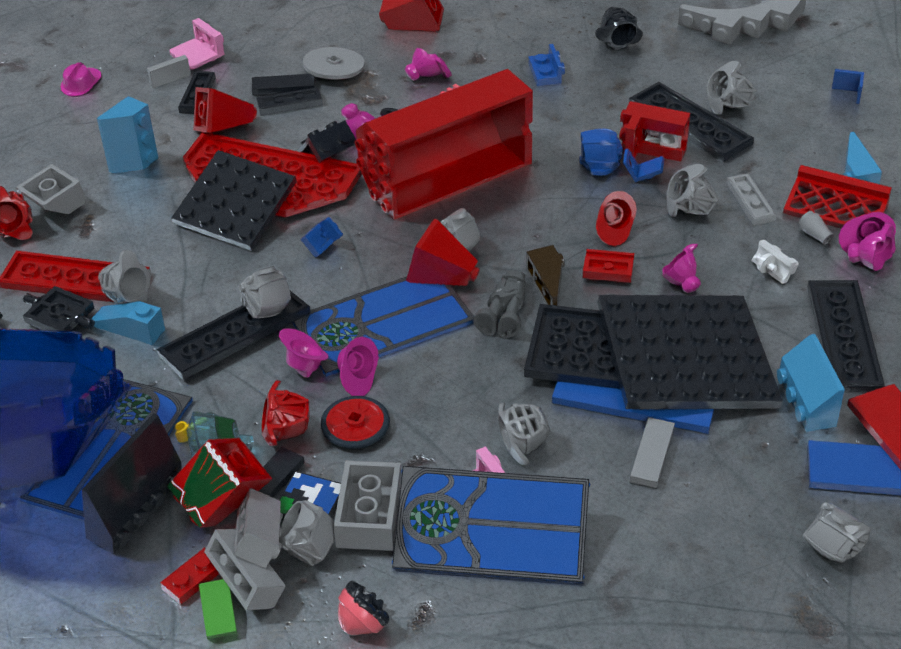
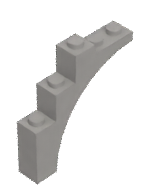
M769 0L758 5L734 9H710L682 4L679 8L678 25L711 34L712 40L731 45L740 33L759 38L767 27L787 32L805 10L806 0Z

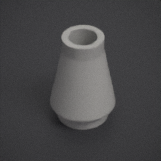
M809 211L799 220L798 224L801 226V231L817 239L823 245L832 240L834 234L828 229L818 213Z

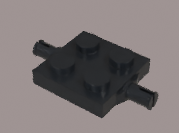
M54 286L41 297H36L30 293H26L23 297L24 303L32 305L23 315L24 322L60 338H64L77 325L86 327L89 330L95 325L93 319L86 317L95 309L93 301Z

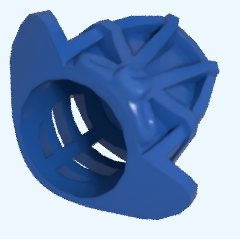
M605 128L581 132L580 164L587 170H590L591 175H608L620 166V160L623 155V147L617 137V133Z

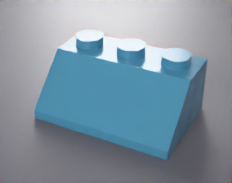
M128 96L97 118L110 173L144 170L158 159L148 104Z
M811 334L781 358L780 369H777L778 382L783 384L787 400L795 408L796 419L802 423L806 432L837 427L845 391L816 334Z

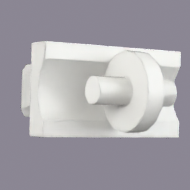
M760 240L758 251L752 258V262L757 265V270L761 273L767 272L782 284L787 283L790 275L795 273L799 265L798 261L783 254L776 245H771L766 240Z

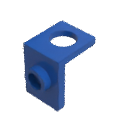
M835 69L832 89L857 92L856 104H860L864 72Z
M625 149L623 164L633 180L638 182L644 179H651L663 173L664 158L660 156L638 164L630 150Z

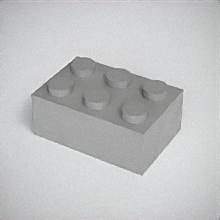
M345 460L334 521L336 548L393 551L402 477L401 463Z

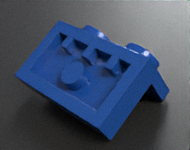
M549 44V54L528 56V64L537 86L562 83L565 66L563 62H560V53L555 50L553 44Z

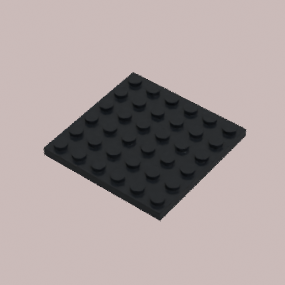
M599 295L597 303L626 409L781 408L783 400L744 296Z

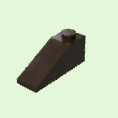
M554 245L526 251V270L545 304L558 306L562 267L565 266L563 255L557 252Z

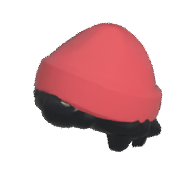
M349 581L338 597V621L342 630L349 635L379 633L389 623V614L383 610L384 601L382 599L376 600V593L366 591V587L358 584L356 581Z

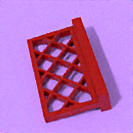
M800 165L796 181L783 208V214L801 218L805 213L809 211L814 212V210L823 207L827 212L824 215H820L824 223L841 229L846 222L857 218L853 214V210L861 208L865 214L872 212L884 213L890 201L892 187ZM799 187L811 191L802 194L799 190ZM824 193L834 197L825 200L821 194ZM816 196L819 202L810 205L806 199ZM844 199L855 201L857 203L848 206L845 203ZM800 201L804 205V208L801 209L791 207L792 204ZM838 202L842 208L832 211L829 205ZM867 205L879 207L880 209L871 212ZM846 213L850 218L847 221H842L837 216Z

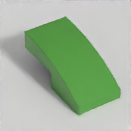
M224 579L199 584L207 639L237 634L231 591Z

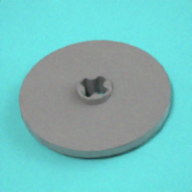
M324 47L308 52L303 58V67L308 73L316 77L346 79L354 77L363 71L364 59L357 52L346 48Z

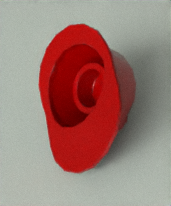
M623 191L611 192L605 197L599 208L596 231L601 241L607 245H621L630 235L637 209L634 199L628 193Z

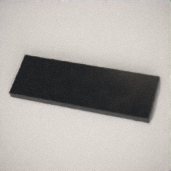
M657 82L629 98V102L632 101L691 113L688 141L722 162L754 144V137L661 82Z
M808 280L807 288L819 342L845 389L844 393L871 392L885 387L858 280Z
M290 290L291 300L276 316L253 318L247 308L242 305L158 348L157 353L182 380H185L310 314V306Z

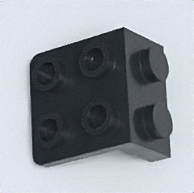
M346 120L340 123L333 121L326 125V129L319 132L316 129L307 135V139L300 143L301 146L297 151L304 153L312 150L318 162L321 163L354 147L356 138Z

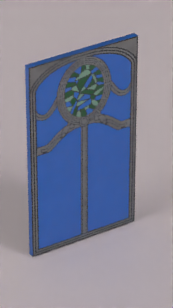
M406 276L312 309L310 314L292 324L296 330L304 332L314 339L321 349L328 354V359L321 361L319 365L323 374L328 377L340 372L337 364L338 355L354 338L363 336L372 340L378 349V356L380 358L473 324L475 316H473L451 285L410 283L406 281Z
M109 375L20 496V501L84 520L83 487L153 413L159 416L168 436H170L176 424L192 403L193 398Z
M414 466L402 467L394 553L391 562L393 569L583 583L585 579L583 574L588 495L591 485L589 479Z

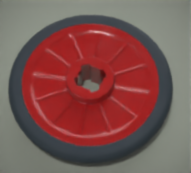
M349 396L332 403L324 411L320 425L322 433L331 443L343 448L356 449L370 446L379 441L389 428L390 416L384 405L373 398Z

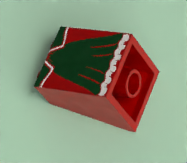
M240 438L208 439L169 483L168 487L172 491L174 499L188 512L190 520L199 528L218 525L240 507L250 488L259 491L272 478Z

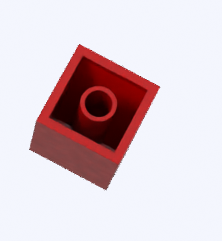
M383 0L379 17L388 29L436 32L440 29L444 7L440 0Z

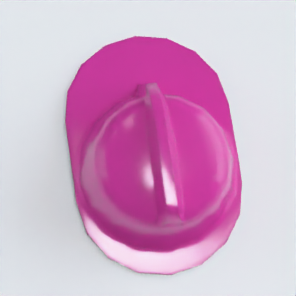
M82 62L72 64L63 72V81L60 86L61 91L67 96H81L89 92L102 77L101 72L98 69L86 67Z
M872 212L846 222L839 233V244L842 250L847 253L850 244L860 243L866 236L882 230V226L886 222L894 226V234H896V225L893 219L885 213Z
M289 328L279 332V338L287 348L286 363L303 377H310L312 372L318 369L321 361L328 359V354L321 349L314 339L304 332Z
M363 336L354 338L338 355L337 364L340 370L341 383L345 391L351 396H365L370 391L379 356L375 343L369 338Z

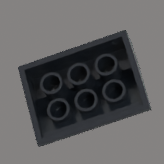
M155 413L148 418L82 489L86 539L113 555L120 547L127 545L132 533L146 523L149 514L154 508H159L163 504L166 495L170 492L169 483L182 470V462L159 416Z

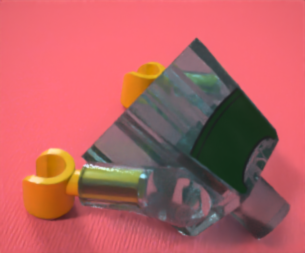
M193 411L189 424L179 421L175 426L177 441L180 443L189 441L191 457L199 451L208 439L240 438L250 451L253 448V436L239 434L236 420L219 416L213 412L201 413Z

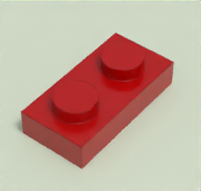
M205 547L160 582L162 590L180 605L200 590L199 584L210 582L219 575L217 569L204 553Z

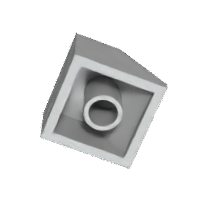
M53 164L16 187L19 193L45 210L70 214L86 203L80 181Z

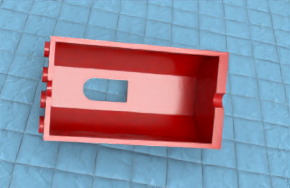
M505 69L365 122L356 129L357 140H355V146L358 151L356 162L367 184L372 200L377 201L384 213H388L393 220H396L532 164V132L529 129V124L533 122V90L509 69Z

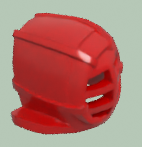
M0 186V236H11L19 240L31 238L33 230L29 225L33 220L31 207L24 200L22 194L15 191L7 192L3 186Z
M276 380L269 390L263 407L261 432L269 446H277V441L304 434L308 429L310 418L309 400L288 390H277L281 384L279 380Z

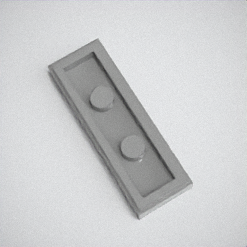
M748 173L727 177L726 184L753 226L775 221L776 214Z
M648 417L631 471V483L657 488L675 423Z

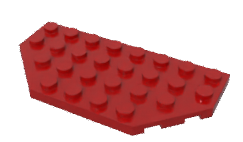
M206 132L200 134L183 156L184 165L194 183H196L218 150L294 175L297 183L276 213L277 216L289 217L347 199L362 175L357 163L332 158L319 163L313 154Z

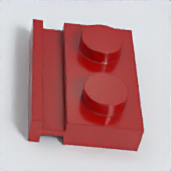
M586 249L582 278L631 283L635 253Z

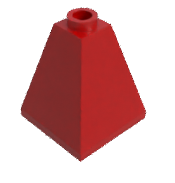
M196 87L193 130L212 133L248 124L256 119L257 109L253 104L213 88Z
M434 219L415 246L406 281L410 283L467 286L470 280L475 282L480 269L476 267L478 260L439 220Z

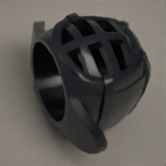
M610 7L605 11L600 28L595 31V36L600 41L606 42L612 47V50H620L626 48L629 44L638 43L643 36V32L637 26L636 16H633L625 8Z

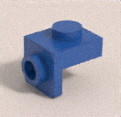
M327 217L317 223L300 240L316 258L334 241L341 238L343 233L338 225L330 217Z

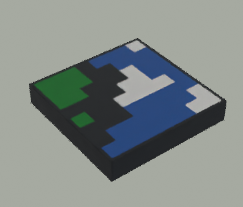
M295 471L279 498V501H281L280 513H283L282 520H284L286 513L294 503L305 500L318 507H322L332 518L337 509L341 483Z

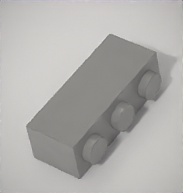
M249 489L237 511L234 556L263 568L267 567L271 558L274 560L277 558L282 547V543L279 542L282 533L280 523L283 517V513H280L281 501L254 489Z
M215 529L204 553L244 609L274 608L286 585L269 563L266 568H263L233 555L236 529Z

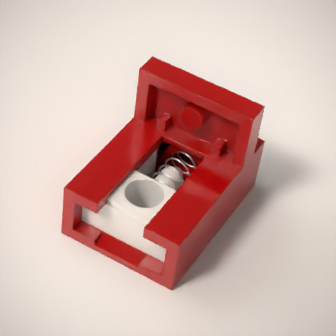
M630 101L627 108L622 110L620 122L623 123V127L619 133V140H622L623 155L625 149H629L635 159L638 153L655 157L663 156L665 159L681 162L687 150L691 113Z

